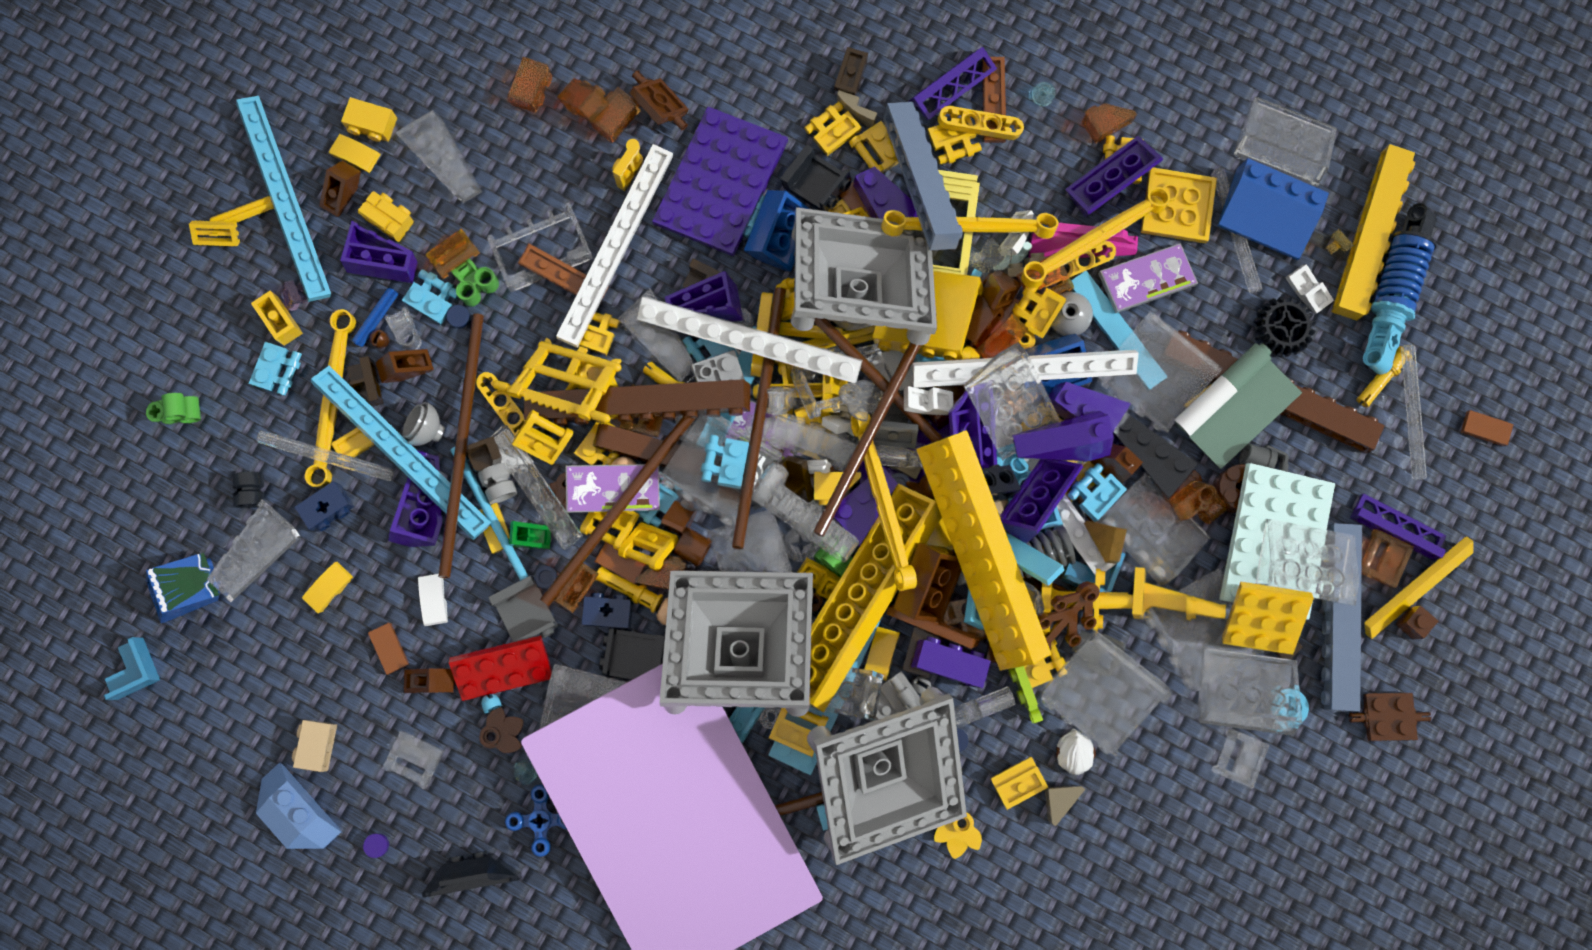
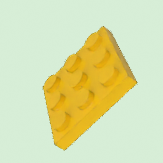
M1159 168L1150 169L1146 196L1152 188L1162 187L1170 194V201L1163 212H1149L1142 217L1140 233L1206 244L1209 241L1217 178ZM1150 197L1154 203L1164 204L1160 197Z
M1240 581L1222 635V643L1293 655L1314 599L1311 592Z

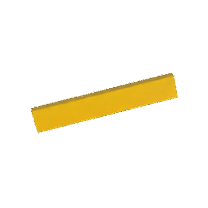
M1467 536L1445 553L1443 558L1438 559L1364 622L1365 634L1373 639L1473 554V540Z

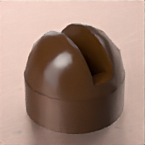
M375 330L370 334V343L375 348L382 349L388 345L389 336L383 330ZM380 334L377 339V343H374L377 338V335Z
M813 593L812 600L818 598L819 603L812 605V612L819 610L823 605V599L817 593Z

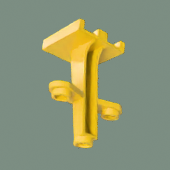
M779 362L778 372L782 375L783 384H771L768 397L783 398L782 407L778 409V418L784 423L792 421L794 398H823V412L839 414L833 408L840 401H848V381L823 374V383L794 384L793 365ZM759 384L753 387V396L755 399H757Z
M1135 567L1132 608L1134 619H1143L1145 611L1152 607L1186 613V620L1190 621L1191 619H1196V615L1225 619L1226 605L1146 583L1145 568Z
M1096 569L1095 584L1099 587V590L1100 585H1105V571ZM1053 582L1049 586L1042 583L1041 613L1048 614L1055 610L1051 606V600L1055 596H1064L1075 592L1053 589ZM1100 592L1098 598L1093 602L1094 618L1097 620L1093 631L1103 629V615H1099V609H1132L1133 595H1129L1128 592ZM1073 603L1067 604L1066 608L1071 607ZM1050 627L1043 630V632H1050Z

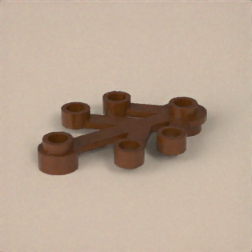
M1086 581L1077 587L1075 593L1055 596L1051 600V606L1055 609V612L1041 613L1037 616L1042 630L1049 628L1052 622L1058 621L1051 628L1050 632L1045 635L1050 651L1052 641L1066 625L1067 634L1065 641L1071 647L1080 644L1081 637L1077 633L1078 612L1082 607L1083 616L1080 619V623L1087 630L1095 627L1097 620L1092 615L1093 602L1100 593L1099 587L1095 583ZM1073 603L1071 607L1066 608L1067 604Z

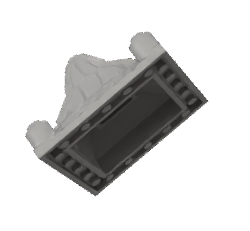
M796 207L795 222L791 234L792 239L795 241L794 309L790 320L792 326L800 331H808L813 327L815 318H826L833 320L837 326L848 331L872 325L900 329L906 328L908 329L907 339L915 345L927 344L931 334L936 332L937 321L932 251L928 247L923 231L904 230L900 236H889L881 229L883 219ZM889 222L893 225H899L895 222Z
M671 571L660 707H664L668 713L674 715L682 713L687 706L786 708L787 712L795 717L805 715L810 707L813 573Z
M931 687L921 694L919 701L921 706H915L903 712L892 714L883 719H878L832 735L825 726H817L809 732L807 742L816 754L828 830L824 834V841L830 849L832 860L836 865L967 817L954 702L949 693L944 695L938 688Z

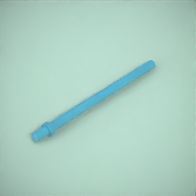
M453 447L450 450L453 456L455 453V447ZM466 457L464 477L486 518L491 522L490 525L521 581L527 578L528 574L513 546L509 545V539L468 465L469 460Z

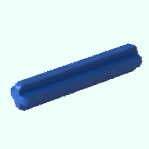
M391 288L386 289L353 337L352 342L359 347L364 346L370 334L375 330L397 298L398 293Z

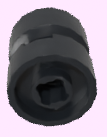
M239 472L232 474L233 488L237 490V492L233 493V507L259 508L265 506L264 492L261 491V488L264 487V473Z

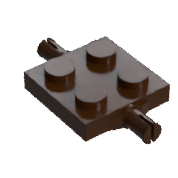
M639 70L635 71L632 77L639 85L634 86L630 94L658 125L672 121L681 131L686 129L688 124L681 117L685 116L688 112L687 106L661 78L648 80Z
M1413 693L1363 694L1364 708L1362 713H1349L1348 716L1358 717L1350 718V723H1364L1368 741L1418 740L1417 722L1431 721V717H1422L1431 716L1430 712H1416Z

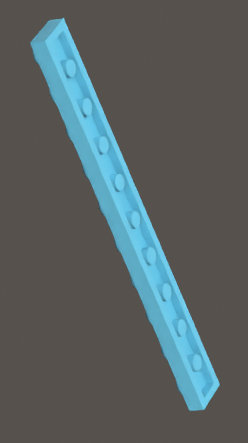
M259 96L236 99L238 111L307 300L311 302L331 297V291Z
M330 366L311 378V383L438 507L447 513L450 482L412 445L407 444L408 441ZM461 494L457 525L474 540L490 526L491 522Z

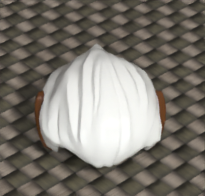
M1072 729L1059 739L1056 746V758L1058 759V764L1072 775L1079 776L1092 767L1096 751L1088 737L1076 729Z

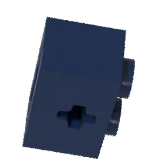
M333 481L296 505L295 509L309 530L322 532L331 526L330 523L335 519L346 517L350 513L349 510L355 506L342 486ZM325 505H329V506L327 507V512H326V513L323 512V511H325V507H324V506H325Z
M591 593L590 597H584L582 625L631 629L633 601L627 600L628 596L614 595L613 599L604 598L605 594ZM607 605L613 609V613H609L608 617L602 612V609H606Z

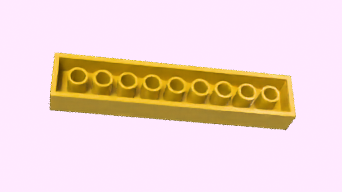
M967 430L916 449L999 670L1033 665L1051 655V651Z
M898 484L891 495L908 564L910 565L918 543H927L942 516L935 500ZM879 516L811 626L809 698L810 705L823 713L898 591L894 581L895 566Z

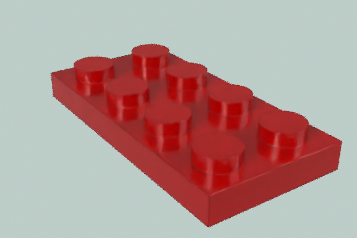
M541 635L449 658V666L462 701L553 679V671Z

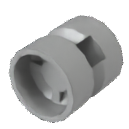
M505 463L489 466L478 473L482 487H487L485 494L489 504L503 502L517 494L513 481L508 480L510 474Z

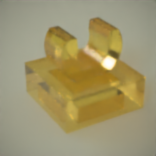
M1338 229L1330 236L1334 242L1327 246L1326 249L1332 255L1340 248L1345 253L1354 245Z

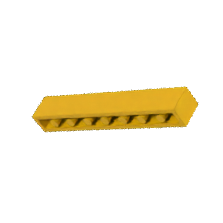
M1391 144L1381 152L1331 310L1332 313L1356 321L1369 313L1371 308L1369 300L1371 295L1375 293L1378 285L1375 281L1384 266L1382 258L1390 247L1388 239L1396 227L1397 222L1394 219L1402 208L1403 202L1400 200L1409 185L1407 177L1415 166V161H1413L1415 152Z

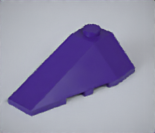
M1096 411L1012 435L1017 458L1091 461L1109 456L1114 438L1110 417L1102 411Z
M418 451L440 472L439 456ZM408 477L390 528L388 541L408 547L435 546L442 526L441 508Z

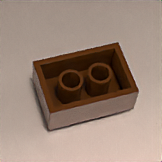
M918 543L910 564L916 573V588L900 591L897 594L893 608L914 620L941 622L962 569L955 552L946 547Z

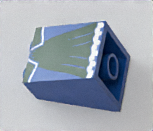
M204 553L146 570V584L160 623L167 622L218 601L219 593L222 592L218 579H213L211 574L214 571L210 558L206 559Z

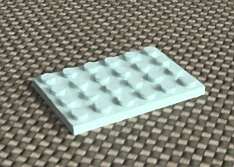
M1246 463L1219 600L1233 603L1240 581L1311 592L1314 597L1335 483ZM1311 605V607H1310L1309 613H1308L1307 618H1306V619H1308V620H1309V618H1310V613H1311L1312 605Z

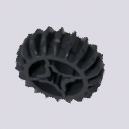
M1280 296L1277 300L1273 298L1269 301V304L1264 303L1261 306L1262 310L1259 309L1256 313L1258 317L1254 319L1253 323L1258 326L1253 328V332H1257L1259 335L1256 336L1255 340L1262 339L1263 344L1267 345L1271 352L1275 350L1276 356H1281L1282 353L1285 357H1289L1291 353L1297 355L1300 353V350H1305L1307 344L1313 341L1311 336L1315 334L1316 330L1311 327L1316 325V322L1310 321V318L1314 313L1307 314L1308 306L1302 308L1300 306L1301 300L1293 303V297H1289L1287 300L1283 296ZM1277 311L1276 322L1269 324L1271 313ZM1300 329L1298 339L1292 342L1293 332Z

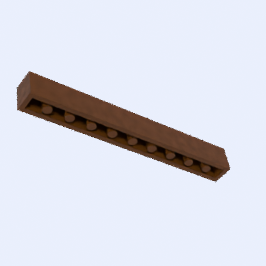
M1174 330L1169 335L1159 357V360L1210 383H1214L1238 360L1229 351L1213 348L1209 342L1193 339L1189 333L1182 330ZM1295 385L1302 394L1280 415L1364 453L1375 450L1385 426L1379 423L1378 419L1368 415L1363 416L1357 413V410L1353 407H1343L1337 404L1333 398L1321 397L1315 394V391L1311 388Z
M744 379L610 387L607 389L606 394L602 395L595 410L610 415L611 419H618L619 422H631L632 418L652 421L654 417L672 420L680 415H684V418H698V414H706L707 417H720V413L741 416L743 412H750V383ZM590 389L545 391L540 393L581 405ZM524 400V420L527 419L531 410H535L539 413V416L558 426L567 425V422L575 421V424H589V421L580 418L576 413L567 414L566 411L553 410L552 406L545 407V404L538 405V402L532 403L531 400Z

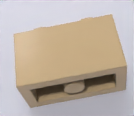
M303 720L297 730L299 741L292 754L293 768L318 772L328 771L337 724Z

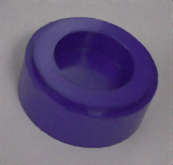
M381 833L369 835L363 844L364 852L371 858L383 856L389 848L387 837Z

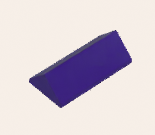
M1136 136L1065 190L1083 216L1086 217L1163 161V158L1141 137Z
M1040 459L1022 484L1021 490L1014 495L1000 515L1004 530L1024 543L1035 537L1082 470V464L1063 460Z

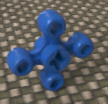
M539 784L531 790V798L535 804L533 812L528 815H523L520 812H511L505 818V826L510 831H517L523 827L531 828L535 833L531 850L534 855L543 857L551 850V843L547 837L548 830L552 826H560L563 829L567 828L559 813L554 814L548 810L547 801L550 796L544 785ZM539 789L544 792L543 798L537 795ZM540 814L542 818L549 820L543 823L542 826L540 822L533 821L540 817ZM513 817L518 819L517 825H513ZM539 843L544 845V851L538 849Z

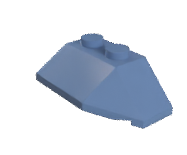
M281 762L262 778L256 814L286 849H324L342 832Z

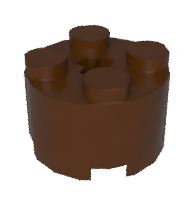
M1235 465L1223 471L1215 478L1212 486L1213 497L1222 506L1221 508L1227 512H1237L1240 489L1236 488V486L1242 487L1246 465Z

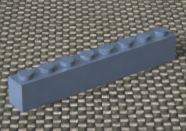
M913 102L887 103L883 121L930 251L956 249L959 239L963 235L962 227L957 222L955 208L951 206L949 192L945 190L943 176L939 174L937 160L933 158L931 144L927 142L925 128L921 126L919 112L915 110Z
M1333 523L1328 525L1324 540L1326 552L1323 554L1326 575L1323 576L1322 581L1323 588H1325V598L1322 601V609L1325 611V621L1322 623L1325 644L1322 645L1324 667L1321 671V678L1324 681V691L1321 693V703L1324 705V710L1360 712L1362 525Z

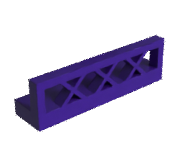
M981 47L909 99L908 102H913L914 107L917 106L925 119L929 120L939 113L943 107L951 104L994 72L997 67L985 49ZM981 58L989 67L984 73L976 71L977 61ZM961 73L971 74L970 83L967 86L958 84ZM945 85L954 87L951 98L941 97L942 88ZM928 98L936 99V107L929 113L922 102Z
M1364 493L1360 495L1350 519L1431 560L1443 558L1446 550L1441 547L1446 535ZM1364 502L1373 506L1375 514L1363 508ZM1385 513L1393 515L1396 524L1382 518L1381 515ZM1408 523L1413 525L1416 534L1404 529L1402 525ZM1430 534L1438 539L1433 544L1425 540L1423 536Z

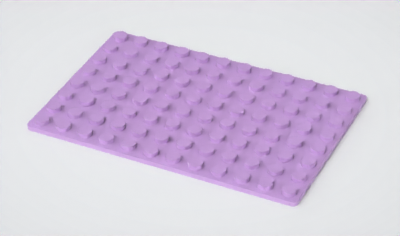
M663 663L524 737L521 741L523 748L631 950H734L822 901V895L723 707L687 706L682 713L676 715L670 714L664 707H660Z

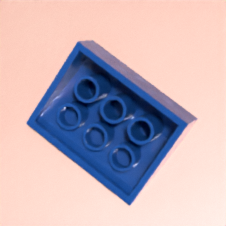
M1247 158L1236 169L1217 226L1299 260L1323 213L1329 193Z

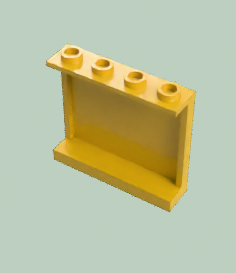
M933 271L937 329L935 334H931L927 344L921 345L917 354L927 358H934V356L942 357L948 361L964 360L965 357L962 350L977 295H982L984 287L980 277ZM875 326L872 339L876 347L882 351L889 352L895 350L904 354L910 343L907 339L908 329Z

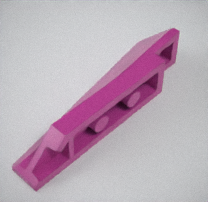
M1059 223L1054 236L1049 239L1040 238L1032 232L1029 241L1032 248L1028 253V258H1031V253H1044V257H1050L1097 226ZM1122 230L1106 240L1113 243L1116 247L1115 256H1128L1137 253L1138 237L1128 236V231ZM1103 245L1102 251L1094 253V249H1092L1091 252L1095 257L1100 255L1108 257L1107 253L1110 251V248H1105ZM1085 253L1079 256V258H1090Z

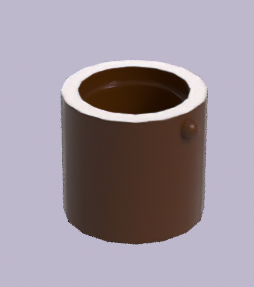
M688 527L678 541L674 554L698 567L707 555L713 541L709 537L707 538Z

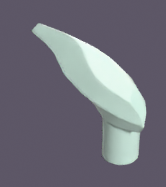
M1025 242L1017 255H1007L999 265L994 267L995 270H1003L1009 268V264L1021 262L1032 248L1031 243Z

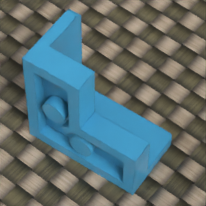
M1122 552L1120 562L1105 572V585H1100V592L1112 591L1126 555ZM1076 561L1073 565L1067 564L1061 581L1078 587L1086 581L1095 583V575L1089 566Z
M131 637L128 639L129 643L118 647L126 669L105 678L110 693L104 695L105 700H119L160 680L143 638Z

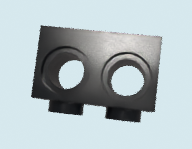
M996 464L984 469L981 467L994 502L1008 501L1021 490L1010 465L1000 466Z

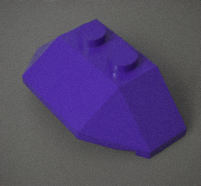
M991 381L970 385L948 412L950 436L967 430L980 466L983 469L997 464Z

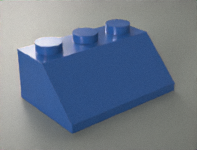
M767 190L744 251L758 261L791 272L795 262V241L791 236L795 222L796 207L810 208L787 191Z
M1074 333L1013 353L1011 357L1086 353L1084 340ZM1092 377L1019 381L1021 388L1026 394V398L1029 399L1028 403L1048 397L1054 386L1060 383L1069 382L1081 386L1093 382Z

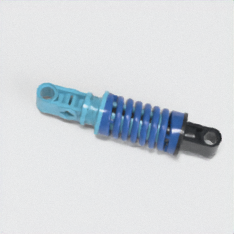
M1424 203L1412 205L1407 212L1403 230L1393 234L1390 252L1385 264L1386 267L1383 270L1375 300L1371 305V311L1376 314V317L1372 321L1373 328L1369 334L1363 362L1380 375L1389 372L1392 368L1396 350L1400 344L1401 334L1406 328L1405 322L1412 321L1415 318L1416 302L1419 301V294L1422 291L1421 287L1424 285L1426 271L1429 268L1428 263L1431 261L1432 253L1437 246V242L1431 237L1437 218Z

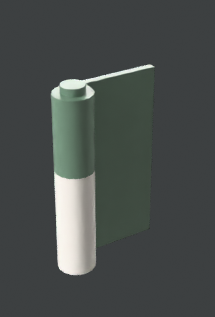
M1255 343L1174 419L1177 426L1220 469L1302 394L1271 362L1270 354L1272 352L1263 343L1260 345Z

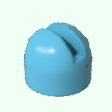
M489 694V698L486 695L482 698L481 704L484 713H490L502 707L497 695Z

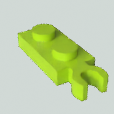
M1024 666L1008 669L1012 682H1016L1019 691H1016L1018 700L1021 705L1024 704L1027 708L1031 722L1043 721Z

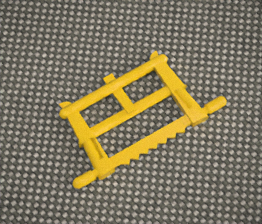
M546 338L545 341L538 343V349L525 364L524 370L512 385L495 380L493 387L506 392L514 398L521 399V397H524L525 401L538 402V405L545 404V407L552 406L553 410L559 409L560 412L566 411L567 414L576 413L580 418L590 421L592 418L593 420L608 423L611 419L610 415L595 409L602 395L606 394L616 372L621 370L620 363L622 361L621 359L610 361L586 354L588 349L584 347H579L577 351L552 344L551 340ZM549 352L572 359L566 372L542 365ZM581 362L604 368L596 381L574 375ZM539 373L588 388L590 391L581 405L527 388L536 374Z

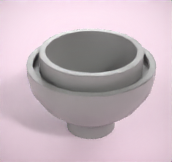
M1076 292L1060 294L1066 298V302L1051 324V328L1062 336L1074 333L1076 335L1082 334L1092 322L1093 309L1090 302L1083 295ZM1073 308L1075 310V314L1073 316H1069L1066 313L1067 309Z
M423 402L416 405L408 415L403 427L402 436L408 441L407 444L412 446L424 445L431 440L438 442L444 434L445 426L440 424L435 408L431 404Z

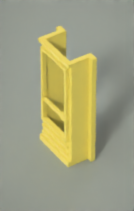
M938 170L939 174L943 176L944 187L949 192L950 199L968 201L966 217H975L980 183H977L978 175ZM964 232L959 268L933 265V271L967 275L973 232Z

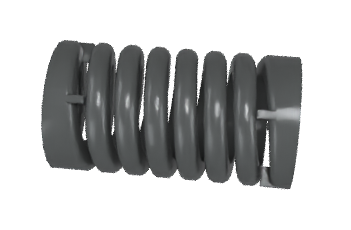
M1063 524L1054 526L1052 530L1045 529L1043 532L1039 531L1035 537L1026 543L1059 562L1063 567H1066L1067 563L1071 565L1076 563L1073 545ZM1020 569V572H1021V575H1022L1023 579H1024L1023 573H1024V575H1025L1026 578H1031V577H1032L1031 575L1027 574L1026 572H1024V571L1022 572V570Z

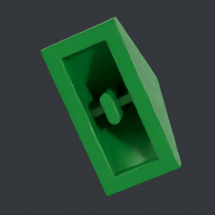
M511 521L509 545L514 548L550 549L552 526Z

